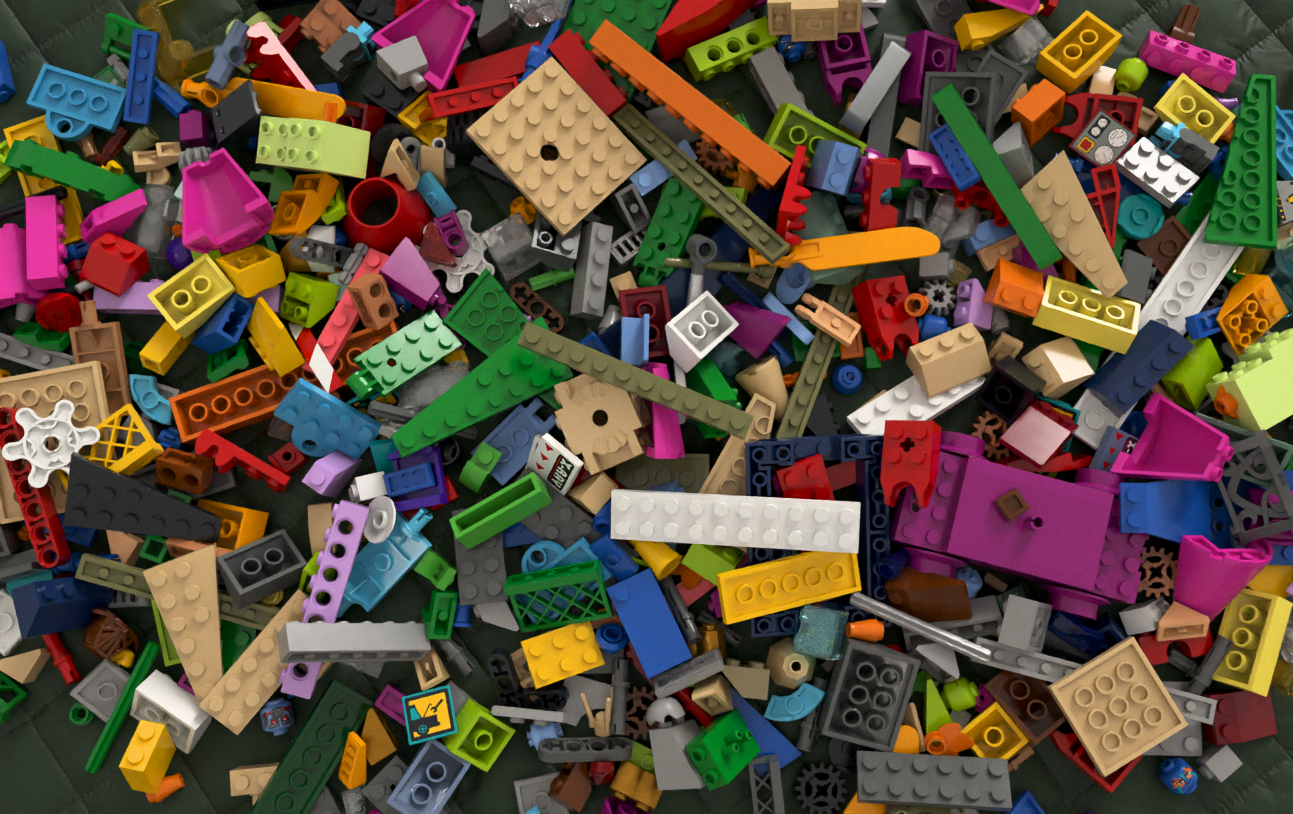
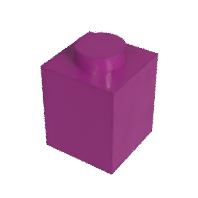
M190 110L188 113L179 114L180 140L190 148L210 146L205 126L208 117L198 110Z

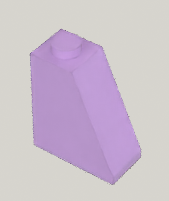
M336 450L317 460L302 482L321 495L337 498L363 459L359 457L358 460H355Z

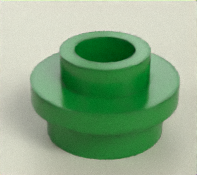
M77 702L71 707L69 717L74 724L83 726L89 724L94 719L95 714L83 704ZM82 709H85L86 711L85 717L81 715Z

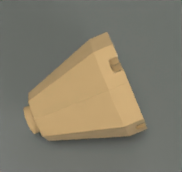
M785 637L769 647L764 666L770 670V676L775 684L796 689L802 683L812 680L817 660L806 642ZM797 662L795 668L792 669V663Z

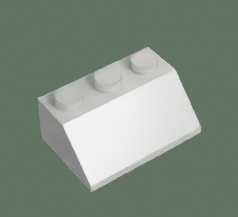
M706 290L665 325L670 356L688 373L739 324Z
M157 669L135 689L130 715L138 721L145 720L165 725L174 745L186 754L192 751L212 720V716L198 706L199 703L196 696L177 686V683L169 675L162 674Z

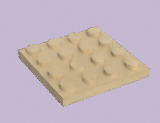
M1129 636L1047 687L1103 777L1108 776L1188 726V723L1139 644L1132 636Z

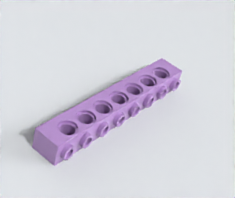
M341 500L340 504L335 503L331 518H335L332 528L328 527L324 536V541L327 542L325 551H320L316 565H320L318 574L312 575L309 588L313 590L310 598H305L301 612H304L305 615L301 623H311V616L314 615L320 616L325 623L336 622L371 507L347 500ZM347 520L352 523L353 530L351 533L341 531L340 523ZM335 544L344 546V556L338 557L333 553V546ZM326 569H336L338 578L335 580L328 579L325 575ZM322 591L327 592L331 598L330 602H320L318 593ZM303 662L308 667V673L306 674L297 672L296 664L298 663H289L288 669H283L279 679V683L283 684L280 692L310 699L313 695L323 662Z

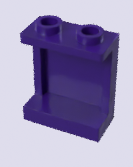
M429 446L401 459L397 449H394V454L387 455V460H392L394 472L430 462L436 483L435 486L398 496L399 502H394L396 512L449 503L440 447Z

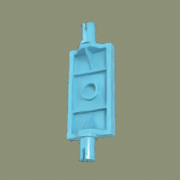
M421 507L410 521L402 512H396L394 528L389 537L384 542L378 544L368 542L357 554L337 617H341L352 604L356 603L361 605L367 612L373 610L431 548L432 544L420 532L433 518L431 513L428 516L426 515L429 512L426 508Z

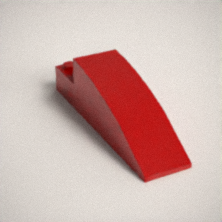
M679 0L656 32L661 60L666 63L685 53L687 48L715 37L748 8L750 9L758 0Z

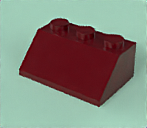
M344 100L346 112L336 119V124L371 132V141L374 132L384 125L386 109ZM369 144L366 176L373 177L375 176L377 162L371 154Z

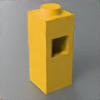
M166 320L139 353L143 367L164 376L190 344L195 331L184 339Z

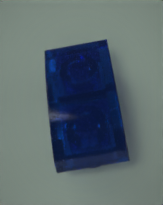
M1061 610L1048 623L1047 629L1067 644L1090 655L1106 641L1104 633L1083 626L1080 617Z

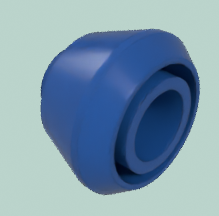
M845 363L835 368L831 380L838 392L849 395L861 388L863 375L857 366Z
M606 623L597 629L596 641L602 652L616 654L626 646L628 635L619 624Z

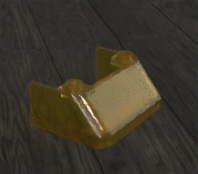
M141 0L136 11L140 25L151 28L152 32L160 34L156 64L160 76L169 84H178L185 79L208 72L214 61L213 52L217 45L214 44L195 52L193 46L186 40L173 42L159 6L174 0Z

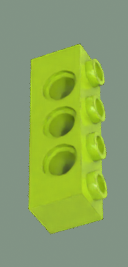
M765 16L687 48L684 61L696 82L702 79L706 81L721 71L728 72L740 63H749V58L772 46L775 47L778 37L776 35H769L768 19ZM728 49L734 50L736 53H732ZM709 57L714 58L716 61L710 60Z

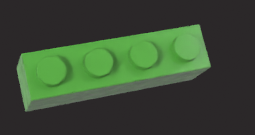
M532 472L452 517L449 521L456 539L466 548L471 549L551 504L552 500L545 484Z

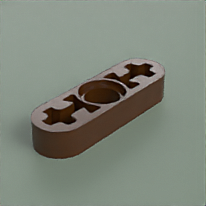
M518 282L511 287L510 296L513 302L525 313L536 320L541 316L545 318L548 311H550L551 313L548 316L553 321L558 319L559 327H552L550 329V323L545 318L544 321L549 330L556 334H560L564 330L565 322L563 317L527 284ZM525 289L526 297L531 300L527 303L522 297L516 298V290L522 291ZM535 303H541L544 306L543 312L539 315L531 312V307Z

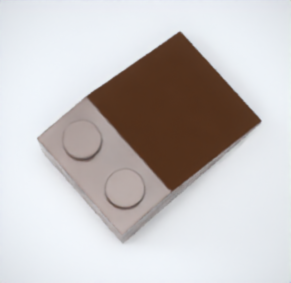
M897 565L885 584L891 607L927 623L971 619L973 616L965 581L930 572H919L914 568Z
M1003 670L984 685V688L994 701L998 702L1029 740L1028 743L1032 748L1067 720L1044 680Z

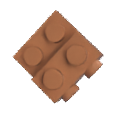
M320 0L301 20L298 26L301 28L300 33L309 41L313 39L319 45L317 49L324 54L343 34L347 33L346 29L350 25L357 29L361 23L338 0Z

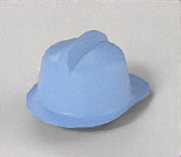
M794 263L791 267L783 270L776 285V294L780 302L793 304L802 296L806 289H810L816 284L811 282L805 266L800 263Z

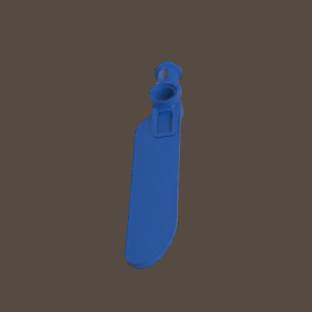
M566 0L541 46L533 44L526 58L524 66L526 70L522 78L517 80L518 85L551 56L555 58V55L548 46L557 39L575 0Z

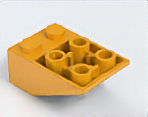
M1248 273L1231 288L1216 321L1236 356H1239L1246 350L1247 346L1253 344L1285 316L1288 310L1268 275Z

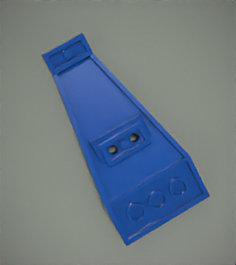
M1283 470L1289 489L1293 491V470ZM1222 476L1226 488L1228 489L1231 477ZM1241 478L1236 493L1245 499L1248 488H1268ZM1167 480L1152 483H1118L1119 533L1148 534L1178 544L1181 543L1183 535H1203L1219 549H1245L1239 544L1240 539H1234L1229 525L1233 524L1217 482ZM1216 498L1221 501L1220 507L1214 504ZM1232 501L1238 515L1242 511V507ZM1217 522H1219L1222 525L1221 531H1218L1215 528V524ZM1271 545L1274 552L1272 554L1273 558L1268 565L1293 566V546Z

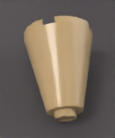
M771 355L762 359L763 362L754 363L736 375L735 379L751 398L757 393L775 403L776 408L773 420L780 422L789 397L776 355Z

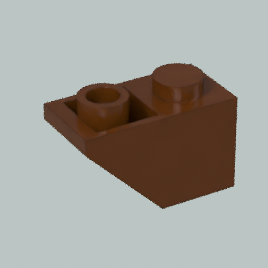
M563 762V768L559 775L551 782L550 791L547 796L567 810L580 813L592 791L587 762Z

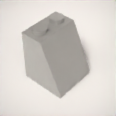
M684 716L679 719L670 718V720L664 721L663 724L658 722V727L649 730L658 790L699 789L707 786L685 748V745L701 732L695 719L685 720Z

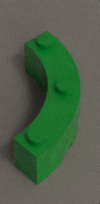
M27 138L24 141L14 140L4 162L5 166L24 175L40 179L47 177L52 182L75 191L93 192L92 197L104 203L112 202L141 187L133 183L134 179L122 173L116 175L81 160V156L76 153L67 151L64 154L40 146L37 142Z

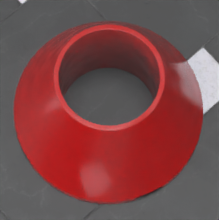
M377 175L367 178L357 184L345 199L347 214L340 220V225L352 249H354L357 243H363L369 249L372 248L391 256L405 236L410 239L414 246L418 245L421 247L425 242L423 229L427 224L431 223L430 207L417 189L407 191L404 185L399 182L397 175L385 177ZM380 198L398 200L397 210L389 221L377 226L364 224V215L371 203Z

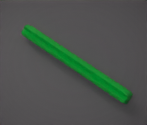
M154 641L147 642L86 763L85 770L93 774L98 772L132 705L135 689L144 681L160 650L159 643Z

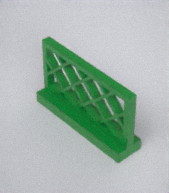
M600 559L508 576L503 589L505 595L510 597L521 632L525 633L613 617L614 612L601 574L602 566ZM596 580L599 588L594 593L584 587L585 583ZM570 585L577 589V591L571 597L561 591L562 587ZM546 589L554 595L548 601L538 595L540 590ZM580 592L592 598L588 605L576 600ZM525 594L531 600L526 605L518 600L517 595ZM557 596L569 602L565 609L553 603ZM534 600L546 606L542 613L530 607ZM596 600L605 606V611L598 612L592 609L591 605ZM573 604L584 611L581 615L575 616L568 612ZM550 608L561 615L559 619L552 620L545 616ZM526 612L538 618L537 622L526 624L524 619Z

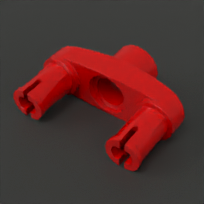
M983 179L963 192L959 191L953 181L952 193L955 197L954 206L956 208L959 206L960 210L967 209L970 202L994 213V225L1003 228L1009 224L1008 218Z

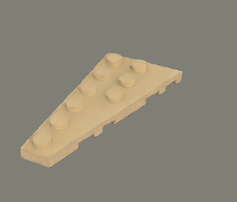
M1063 150L1020 190L1059 251L1109 300L1128 282Z
M757 393L754 394L745 410L746 413L754 416L745 440L730 436L701 487L700 494L746 496L744 442L770 438L776 408L775 403ZM734 546L748 554V547Z
M216 543L143 571L198 703L203 700L224 675Z

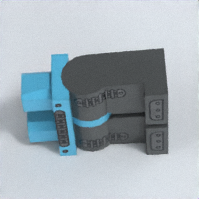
M364 21L357 29L350 25L346 29L347 33L343 34L320 57L330 76L338 83H341L346 90L353 84L350 79L358 69L364 68L368 63V59L372 62L376 57L373 50L377 46L371 39L375 31Z
M1164 121L1155 133L1164 140L1161 142L1153 135L1148 140L1198 176L1213 161L1219 147L1194 131L1185 128L1186 125L1181 122L1175 127Z

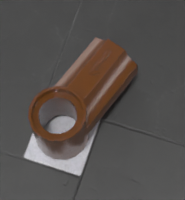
M1192 4L1183 5L1166 36L1191 44L1195 37L1193 31L1201 13L1198 7Z

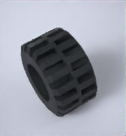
M472 111L448 117L446 148L450 153L469 159L474 156L478 157L480 154L488 157L466 134V130L486 112Z

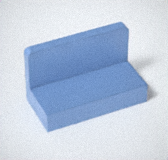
M644 314L642 318L622 317L620 360L635 367L644 368L649 357V314Z

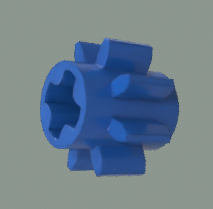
M170 426L169 430L163 429L157 439V443L162 446L164 451L168 447L184 451L187 447V444L182 443L178 427Z

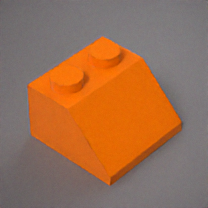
M1045 78L1038 85H1033L1022 99H1017L1011 107V122L1014 124L1020 121L1029 148L1034 146L1053 127L1059 124L1063 117L1066 93Z
M998 258L983 303L1023 317L1036 318L1044 296L1043 275L1041 272Z

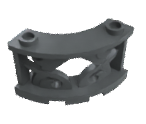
M1265 429L1254 432L1256 436L1230 444L1234 448L1233 455H1236L1241 463L1237 466L1235 462L1227 461L1230 464V468L1223 470L1222 476L1231 477L1228 489L1222 477L1217 482L1233 524L1229 525L1234 539H1240L1243 546L1248 545L1250 541L1293 529V496ZM1259 447L1245 458L1240 454L1241 452ZM1254 463V466L1257 468L1258 464H1264L1266 471L1262 474L1257 473L1250 465ZM1246 470L1258 479H1274L1275 485H1272L1264 492L1261 500L1262 506L1253 504L1236 493L1239 481ZM1272 494L1277 495L1279 502L1277 504L1271 502L1272 508H1267L1268 496ZM1232 501L1244 508L1238 515ZM1257 514L1263 516L1264 526L1245 530L1243 526V519L1245 517H1250L1253 520L1252 525H1254L1258 518ZM1269 517L1288 518L1269 524Z

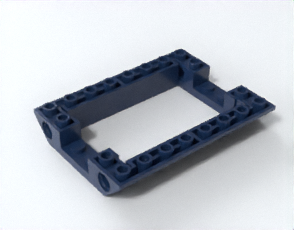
M840 434L766 438L744 442L746 496L771 497L770 466L767 464H777L780 466L794 465V462L816 454L822 455L823 460L855 461L856 502H860L857 559L862 588L858 592L890 606L885 584L891 576L889 507L885 505L884 491L880 481L884 435ZM748 547V566L773 561V548ZM850 598L836 599L818 605L810 603L750 619V637L799 634V628L840 625L845 629L848 622L853 623L872 618L881 621L884 627L892 626V622L850 604Z

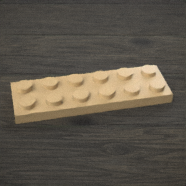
M299 588L198 705L236 735L243 730L281 685L279 683L283 669H288L289 663H280L277 634L285 623L303 621L305 613L301 612L305 598L310 597ZM318 615L311 616V623L323 621Z

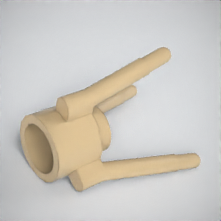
M611 687L610 698H606L605 711L596 713V717L592 715L585 694L581 693L580 697L589 720V727L594 728L595 734L599 737L610 736L613 687Z

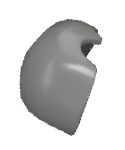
M666 696L662 699H656L650 704L646 711V721L649 726L656 721L663 724L666 715H669L672 719H679L686 712L676 698Z

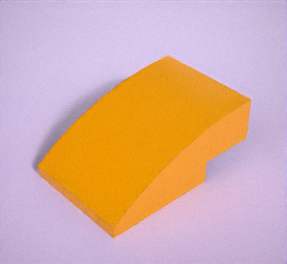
M327 173L297 175L292 190L282 191L274 213V220L271 221L270 229L267 233L270 235L301 234L318 220L330 204L339 181Z

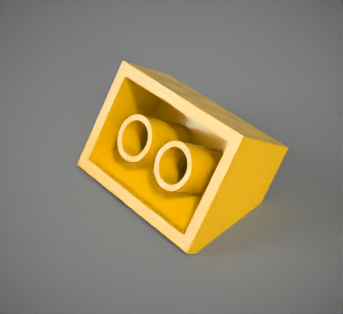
M262 296L257 298L247 327L252 335L248 339L269 370H276L278 375L282 377L304 364L305 360L286 328Z

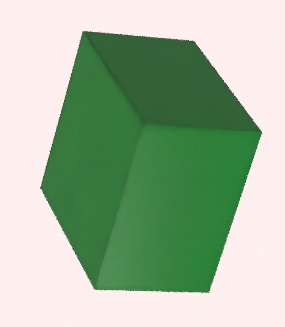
M866 347L863 350V371L879 370L881 368L880 359L872 347Z

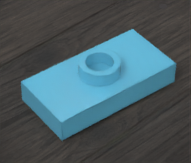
M431 171L426 172L419 179L416 189L437 218L450 213L452 209H457Z

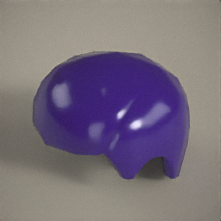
M182 236L176 237L169 242L166 256L168 263L172 267L182 271L194 262L191 250L183 246Z

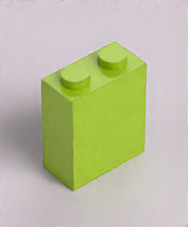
M1188 334L1186 340L1194 347L1161 380L1169 395L1175 398L1173 401L1178 406L1197 411L1208 393L1205 385L1214 381L1212 377L1219 374L1224 366L1211 339L1203 337L1191 340Z

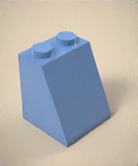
M818 140L805 185L848 198L862 152L857 147L838 141Z

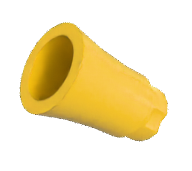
M628 540L634 546V550L651 568L658 580H662L671 574L682 561V556L671 549L665 542Z

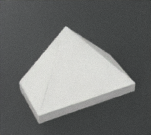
M311 225L307 238L335 244V226ZM321 246L317 249V256L319 259L323 255V249ZM303 247L302 251L308 252V247ZM307 261L312 272H336V267Z

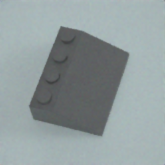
M926 72L918 151L939 156L927 135L947 122L931 96L950 83L955 86L993 146L1000 79L998 73Z
M845 633L818 720L821 734L893 753L921 661L878 643L847 637Z

